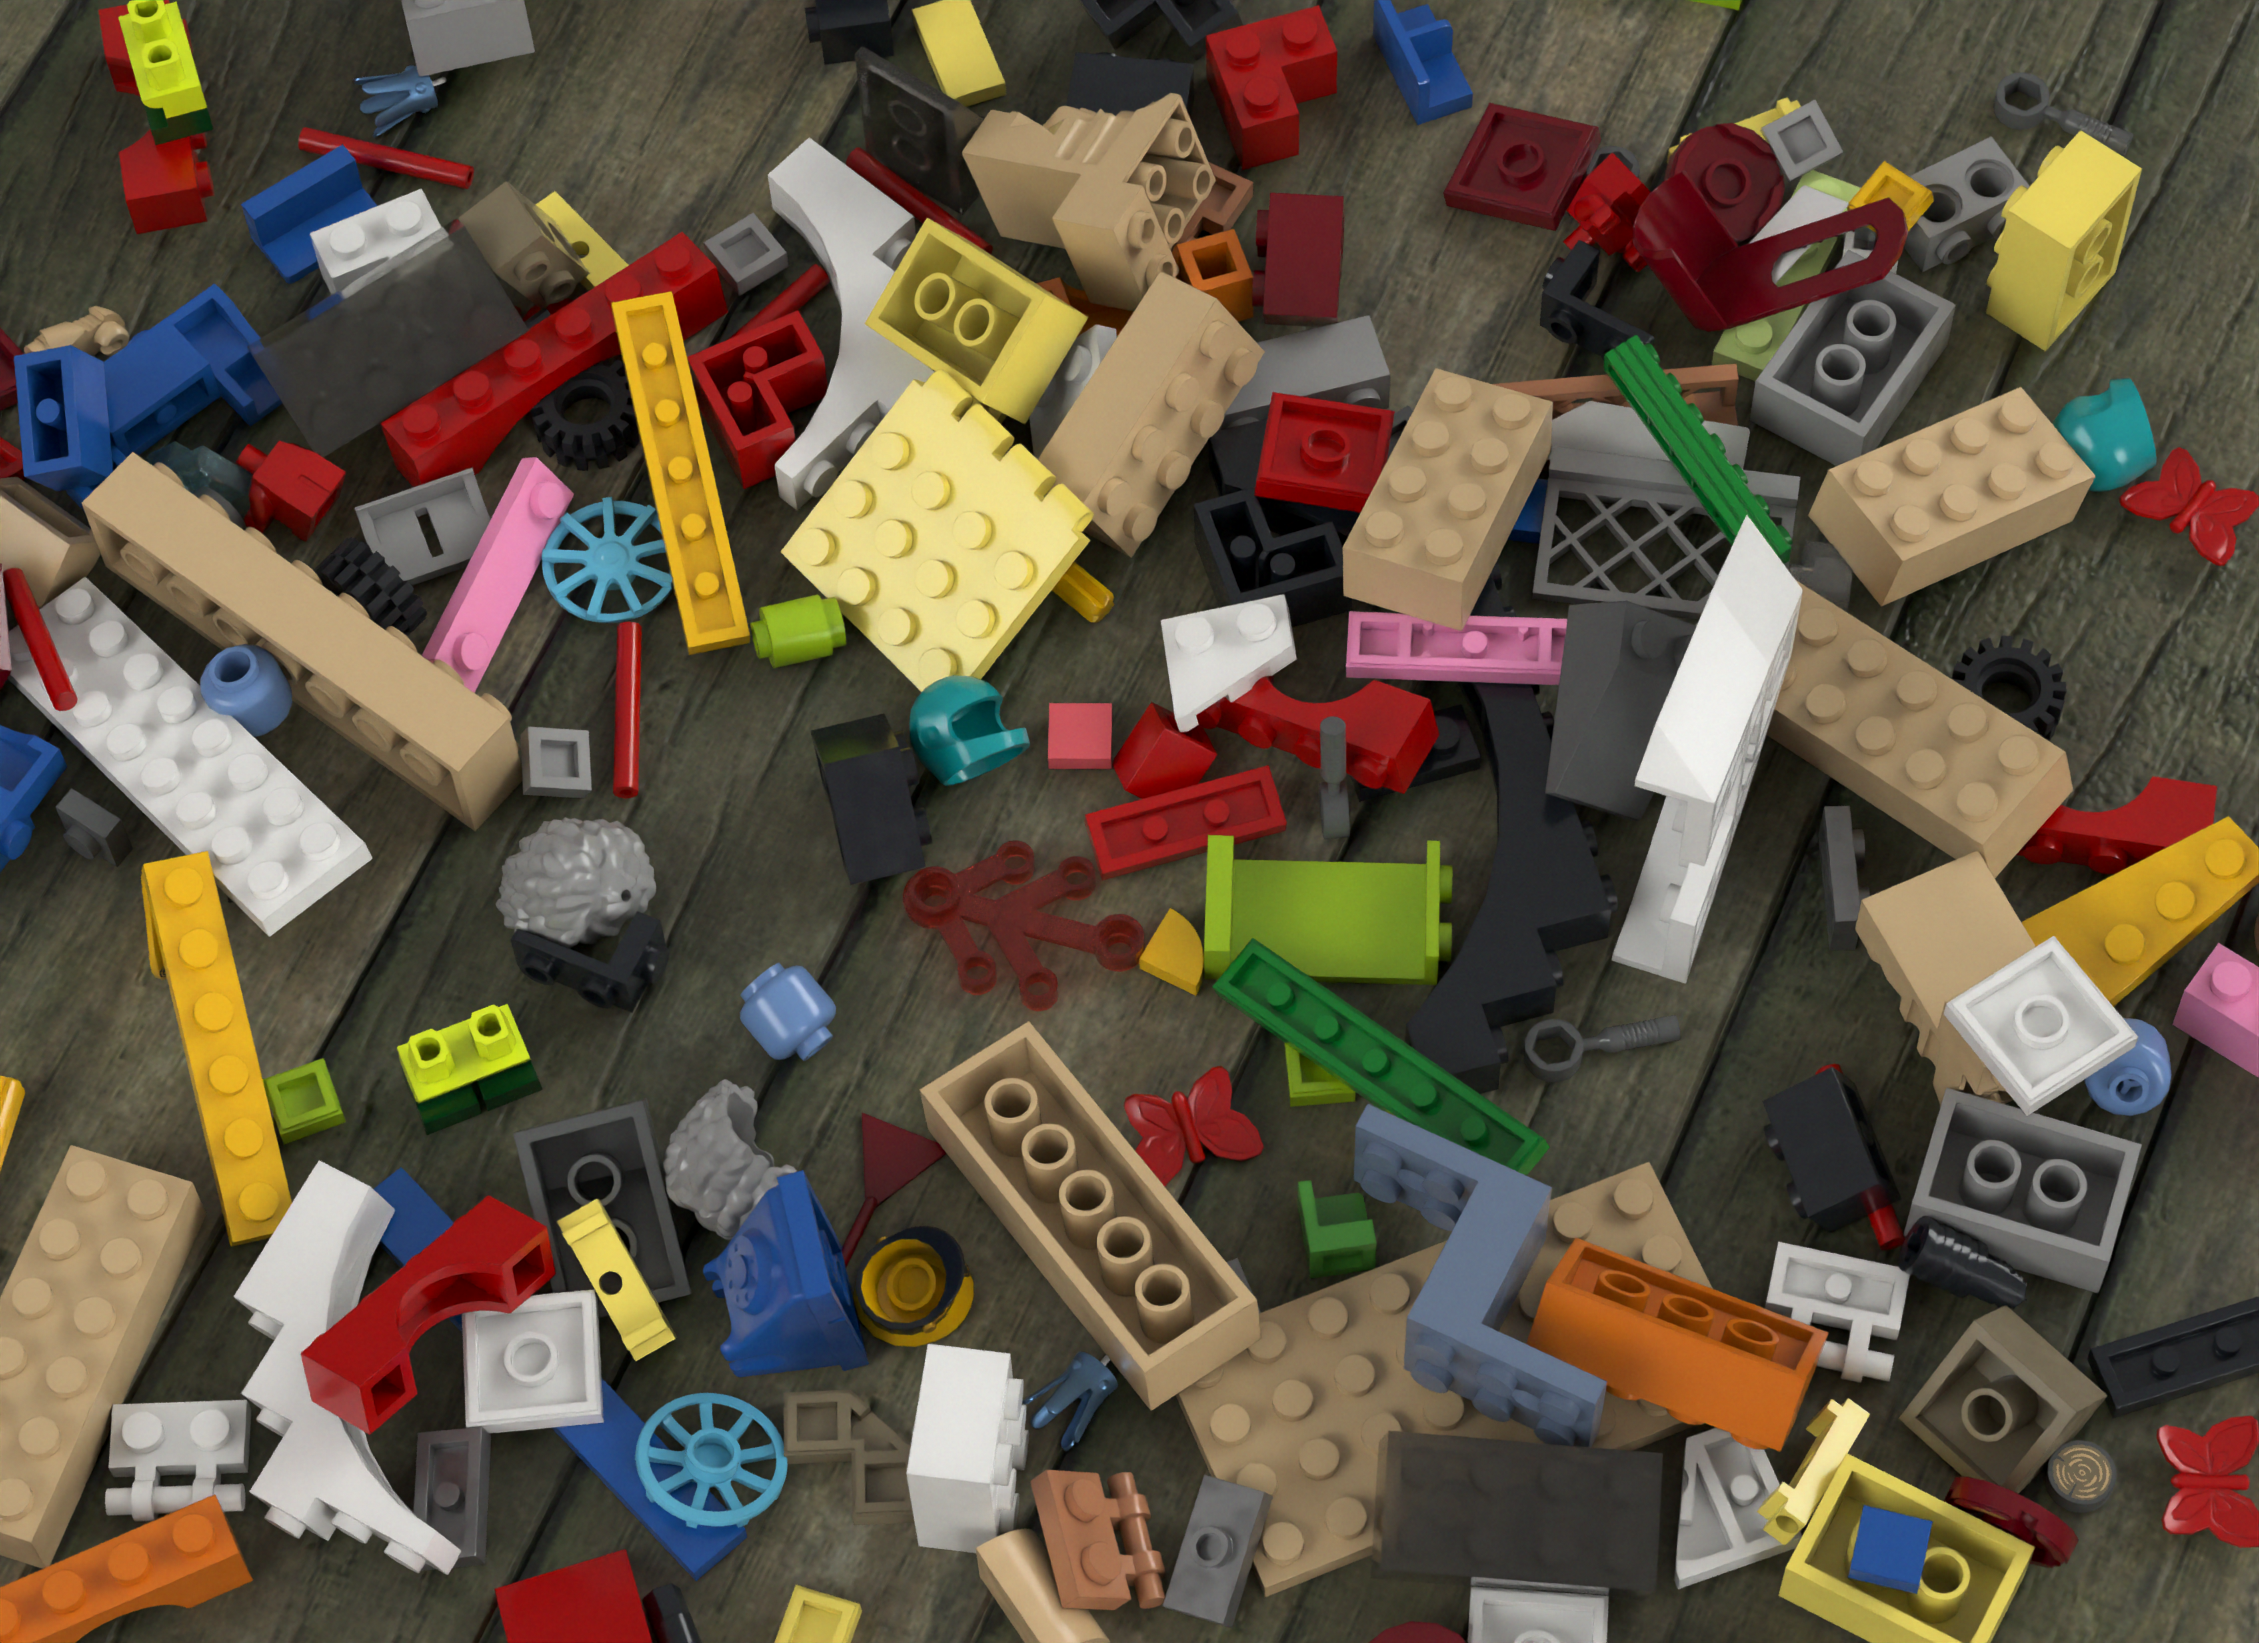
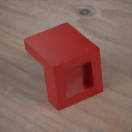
M1151 702L1115 756L1112 765L1124 790L1144 799L1198 784L1216 758L1217 753L1203 727L1197 725L1189 731L1180 733L1174 713Z

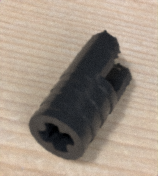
M1926 1216L1918 1219L1911 1227L1899 1255V1268L1901 1271L1910 1275H1916L1918 1279L1928 1283L1931 1282L1935 1287L1948 1290L1957 1297L1964 1298L1970 1294L1991 1305L1996 1303L1995 1305L1998 1308L2007 1305L2015 1309L2022 1301L2027 1300L2025 1298L2027 1283L2022 1280L2023 1277L2020 1274L2017 1275V1272L2012 1270L2013 1267L2010 1264L2007 1265L2005 1260L2000 1261L1998 1257L1988 1253V1247L1985 1243L1971 1239L1970 1236L1962 1232H1956L1947 1225L1938 1224L1936 1220Z

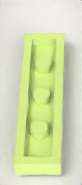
M1812 170L1801 177L1792 197L1802 186L1806 185L1849 203L1861 188ZM1844 234L1839 235L1838 238L1832 237L1823 240L1822 243L1812 244L1780 278L1776 285L1781 287L1824 273ZM1809 303L1731 329H1725L1714 349L1712 365L1736 364L1738 375L1756 381L1805 312Z

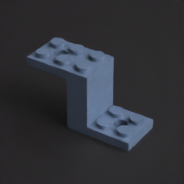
M1367 1104L1356 1124L1354 1181L1360 1183L1363 1190L1375 1199L1386 1203H1395L1396 1200L1421 1211L1422 1216L1434 1226L1452 1231L1407 1316L1404 1369L1411 1372L1412 1378L1417 1383L1431 1391L1446 1393L1450 1390L1471 1400L1473 1406L1480 1413L1493 1420L1507 1422L1509 1419H1512L1534 1429L1535 1435L1542 1442L1555 1449L1569 1451L1571 1448H1574L1588 1455L1600 1430L1607 1381L1499 1332L1546 1241L1552 1187Z

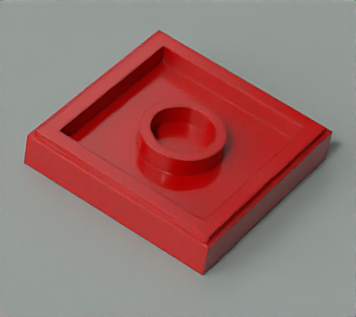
M1272 392L1254 496L1361 512L1387 463L1395 411Z

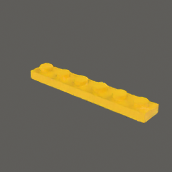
M672 291L611 303L612 315L688 653L693 655L750 643V632Z
M208 851L145 863L141 871L230 1246L271 1238L291 1206L292 1200Z

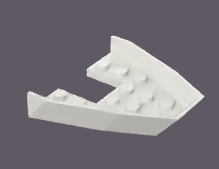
M1746 515L1707 600L1657 719L1635 779L1636 787L1666 795V799L1629 911L1614 949L1612 961L1685 984L1792 655L1803 593L1802 588L1748 515Z

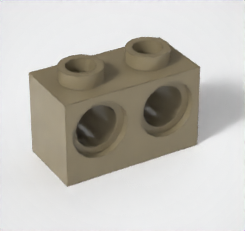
M507 181L458 218L493 272L541 309L567 298L575 290L576 284L590 274L555 220Z

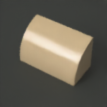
M0 478V563L2 564V570L4 572L10 568L21 569L37 605L42 608L83 577H87L101 553L92 530L20 478Z
M1018 1529L1010 1531L976 1548L980 1578L1025 1643H1110L1088 1609L1062 1608L1048 1550L1033 1530Z

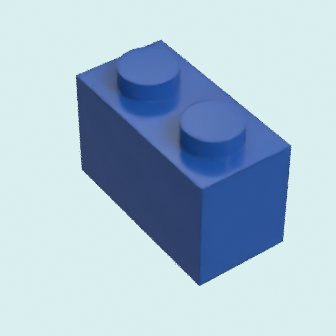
M72 345L14 356L24 477L55 491L102 483L113 472L104 362Z

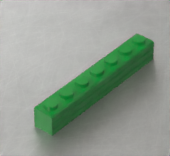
M1635 335L1618 345L1615 349L1605 353L1603 369L1731 546L1746 515H1748L1782 563H1787L1790 560L1791 545L1793 544L1788 531L1782 525L1776 527L1768 516L1770 509L1764 498L1760 494L1755 496L1746 485L1748 484V479L1742 468L1736 463L1731 465L1724 455L1726 449L1721 439L1715 433L1710 435L1702 425L1704 419L1694 403L1688 405L1680 395L1682 388L1676 377L1672 373L1666 375L1659 366L1660 358L1655 348L1650 343L1644 345L1638 335Z

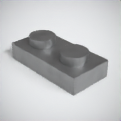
M1824 806L1818 839L1829 951L1855 950L1858 940V933L1855 927L1861 900L1870 896L1869 887H1858L1856 868H1864L1865 865L1864 833L1862 829L1852 830L1850 806Z
M483 1427L418 1433L414 1515L461 1550L453 1568L485 1565L491 1435ZM425 1563L421 1571L433 1570L435 1568Z

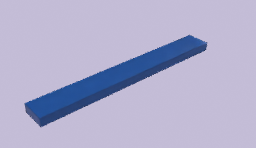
M402 1167L374 1188L395 1209L379 1245L400 1268L405 1266L409 1259L419 1254L454 1223ZM462 1314L448 1318L462 1332ZM602 1379L604 1423L553 1427L552 1429L687 1573L697 1581L747 1538L746 1529L743 1526L738 1527L737 1524L728 1526H704L698 1524L697 1528L686 1526L685 1520L667 1512L655 1501L653 1503L650 1502L646 1497V1490L638 1475L635 1460L638 1438L645 1423ZM653 1432L649 1445L659 1449L670 1450ZM649 1462L658 1483L677 1474L684 1468L679 1465ZM689 1482L669 1493V1495L691 1507L697 1484L696 1482ZM708 1491L703 1510L713 1512L728 1511Z

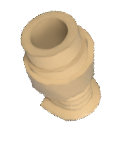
M93 306L89 307V314L79 318V320H75L72 323L65 321L40 330V335L32 343L24 347V352L27 354L72 345L94 357L99 351L107 356H113L127 346L129 333L125 329V322L120 315L112 310Z

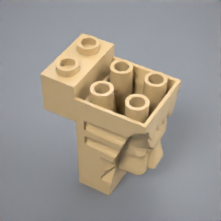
M1169 93L1164 98L1152 102L1144 108L1137 109L1135 112L1121 111L1116 116L1112 113H1105L1102 109L1096 113L1085 108L1077 109L1070 106H1061L1043 126L1020 112L1012 111L1007 113L990 110L961 152L1001 237L1066 249L1090 303L1135 311L1160 271L1174 278L1176 277L1179 269L1172 255L1171 248L1179 241L1184 228L1201 202L1208 197L1216 181L1182 97L1174 93Z
M1977 850L1862 899L1855 927L1870 958L1881 965L1886 979L1901 996L1899 1010L1904 1021L1913 1023L1920 1031L1917 1050L1921 1057L1929 1058L1936 1067L1933 1086L1940 1107L1946 1087L2002 1104L2013 1101V1098L1946 1018L1944 1010L1946 1003L2036 947Z

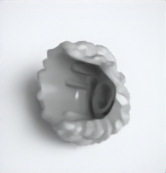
M566 817L563 820L544 821L537 832L519 841L521 851L509 856L505 864L502 865L503 876L501 886L499 887L501 899L497 900L496 906L504 915V925L507 928L514 929V932L517 929H521L568 949L578 942L592 945L601 937L616 936L626 920L633 919L637 911L644 913L647 910L648 901L656 893L654 868L649 864V856L645 853V845L639 835L634 833L632 829L625 827L621 822L609 823L604 819L581 821L576 818L568 819Z
M726 1079L720 1081L715 1087L710 1088L708 1093L699 1099L696 1105L687 1113L686 1117L679 1122L677 1129L670 1135L669 1146L664 1154L663 1168L666 1173V1192L669 1198L677 1206L693 1211L698 1222L703 1227L716 1231L717 1235L724 1239L731 1240L765 1192L779 1185L777 1177L797 1172V1170L787 1164L780 1168L774 1167L773 1156L755 1145L756 1131L753 1124L758 1108L757 1101L754 1099L755 1092L748 1086L739 1088L737 1084H732V1082Z

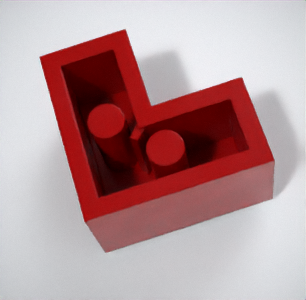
M1319 5L1206 35V78L1242 170L1299 155V111L1296 104L1337 93V49Z
M798 310L687 357L697 404L743 489L776 476L775 464L796 441L794 427L787 413L824 398L827 393L828 383L824 355Z

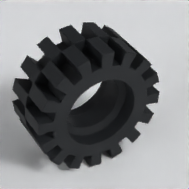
M606 359L571 377L531 409L539 443L542 442L543 451L550 458L556 453L558 464L564 467H568L572 458H574L577 470L588 471L589 460H597L599 470L609 467L607 456L613 454L618 462L627 457L625 444L635 449L640 442L624 363L618 359L615 360L611 367L609 359ZM583 399H601L607 401L611 406L610 412L603 419L591 424L571 423L564 417L565 411L569 406Z
M346 538L313 570L325 588L336 596H339L341 593L352 596L365 608L369 619L385 630L388 626H393L408 637L426 619L427 611L422 607L424 603L419 596L412 593L414 588L411 584L399 577L400 572L393 565L390 567L385 563V557L377 551L372 553L369 545L362 541L359 543L356 538Z
M2001 636L1998 648H1994L1991 638L1981 640L1977 652L1970 646L1963 653L1961 662L1957 661L1951 679L1981 698L1982 690L1992 683L2003 682L2018 686L2028 694L2030 705L2022 712L2006 714L2050 741L2055 734L2056 726L2059 724L2067 692L2066 682H2061L2063 670L2059 663L2049 667L2052 654L2043 648L2036 656L2033 655L2031 651L2034 642L2023 638L2021 648L2012 647V636Z

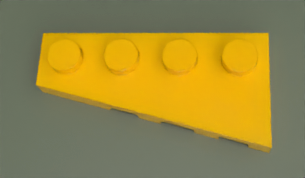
M2228 816L2021 923L2035 946L2055 936L2114 1007L2259 883V847Z

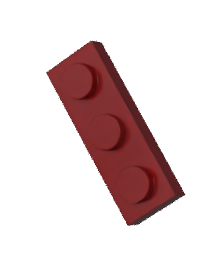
M1269 765L1085 814L1084 819L1102 881L1206 853L1208 850V835L1234 836V845L1284 832L1287 826Z

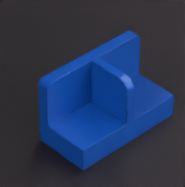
M1374 0L1373 37L1417 125L1471 108L1473 92L1452 53L1453 28L1450 22L1445 19L1436 21L1428 4L1397 14L1391 0Z

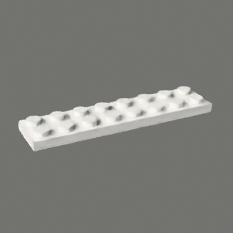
M83 577L39 609L77 695L78 701L73 708L67 711H58L53 707L19 625L8 632L12 671L7 679L186 855L208 851L216 885L269 937L373 859L366 843L236 719L230 715H221L210 709L201 695V686L86 577Z

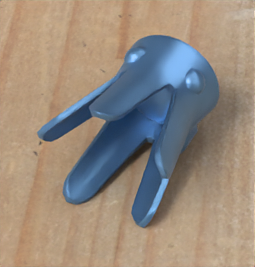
M414 65L407 66L405 71L399 74L354 78L353 82L355 84L363 85L362 90L365 94L375 95L364 100L360 104V110L365 114L384 110L375 119L377 128L374 131V138L415 112L427 113L431 108L438 107L434 86L445 83L446 78L441 77L431 81L429 75L419 77L417 66Z
M1077 1352L1062 1375L1024 1399L1022 1403L1024 1405L1028 1404L1062 1382L1031 1417V1427L1036 1429L1044 1427L1068 1405L1079 1398L1081 1402L1062 1438L1061 1446L1065 1451H1068L1075 1442L1078 1443L1094 1412L1104 1399L1118 1387L1116 1378L1106 1367V1364L1110 1361L1109 1357L1106 1355L1099 1361L1088 1353Z

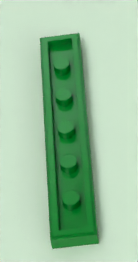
M1254 938L1250 940L1212 986L1217 995L1370 1103L1389 1114L1526 1176L1550 1148L1546 1140Z

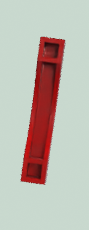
M680 232L380 423L397 470L413 487L469 468L473 469L474 475L478 474L495 448L515 424L545 396L571 377L600 361L621 354L611 303L672 291L682 338L685 341L728 313L717 267L683 232Z

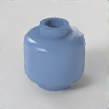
M242 644L219 652L206 665L200 679L201 695L208 707L221 715L232 716L253 737L265 735L277 728L288 716L292 706V689L281 668L269 651L257 645Z
M777 963L758 976L740 995L745 1001L740 1011V1019L743 1025L769 1056L775 1060H783L797 1053L803 1061H806L833 1038V1035L826 1027L835 1017L836 1006L810 973L802 966L796 965L784 969L780 963Z
M2123 1018L2138 1036L2135 1047L2090 1075L2084 1081L2089 1096L2100 1108L2116 1115L2133 1116L2146 1113L2161 1103L2169 1091L2172 1074L2170 1055L2164 1037L2154 1026L2140 1019Z

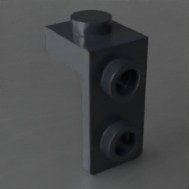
M1578 240L1566 259L1557 257L1554 260L1543 282L1544 291L1542 292L1540 326L1547 329L1556 339L1568 344L1575 343L1601 356L1603 360L1605 353L1615 349L1618 345L1635 335H1638L1644 345L1650 343L1654 347L1655 339L1649 333L1585 302L1597 284L1600 250Z
M638 911L609 964L521 929H517L510 940L517 965L527 977L535 982L548 986L557 982L577 990L583 999L597 1007L609 1009L612 1005H615L632 1013L648 983L656 984L662 977L670 955V950L666 947L661 921Z

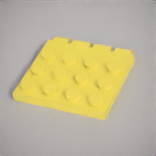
M943 369L935 371L926 382L912 380L781 550V553L826 598H836L840 611L921 692L933 682L952 675L973 676L980 680L1091 541L1082 532L1094 516V513L1064 484H1058L1052 488L1056 477L1022 444H1017L1010 449L1014 442V436L980 404L970 408L973 397Z

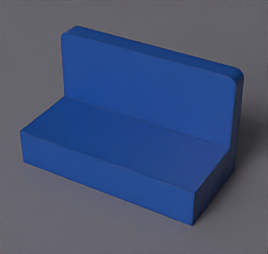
M343 144L241 204L251 238L282 278L289 284L298 281L319 268L310 233L377 206L364 190L356 160Z

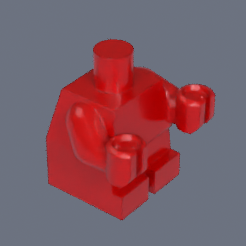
M1613 152L1585 178L1569 205L1567 211L1579 223V226L1562 242L1570 250L1573 249L1578 240L1590 246L1597 243L1609 256L1615 252L1623 253L1622 257L1636 272H1640L1647 263L1633 245L1632 228L1640 206L1651 192Z
M279 440L269 455L249 443L236 461L238 466L253 475L248 492L251 508L243 519L246 527H253L264 534L273 520L276 519L292 529V534L307 542L321 523L322 518L327 515L340 497L346 472L316 452L294 443H286Z

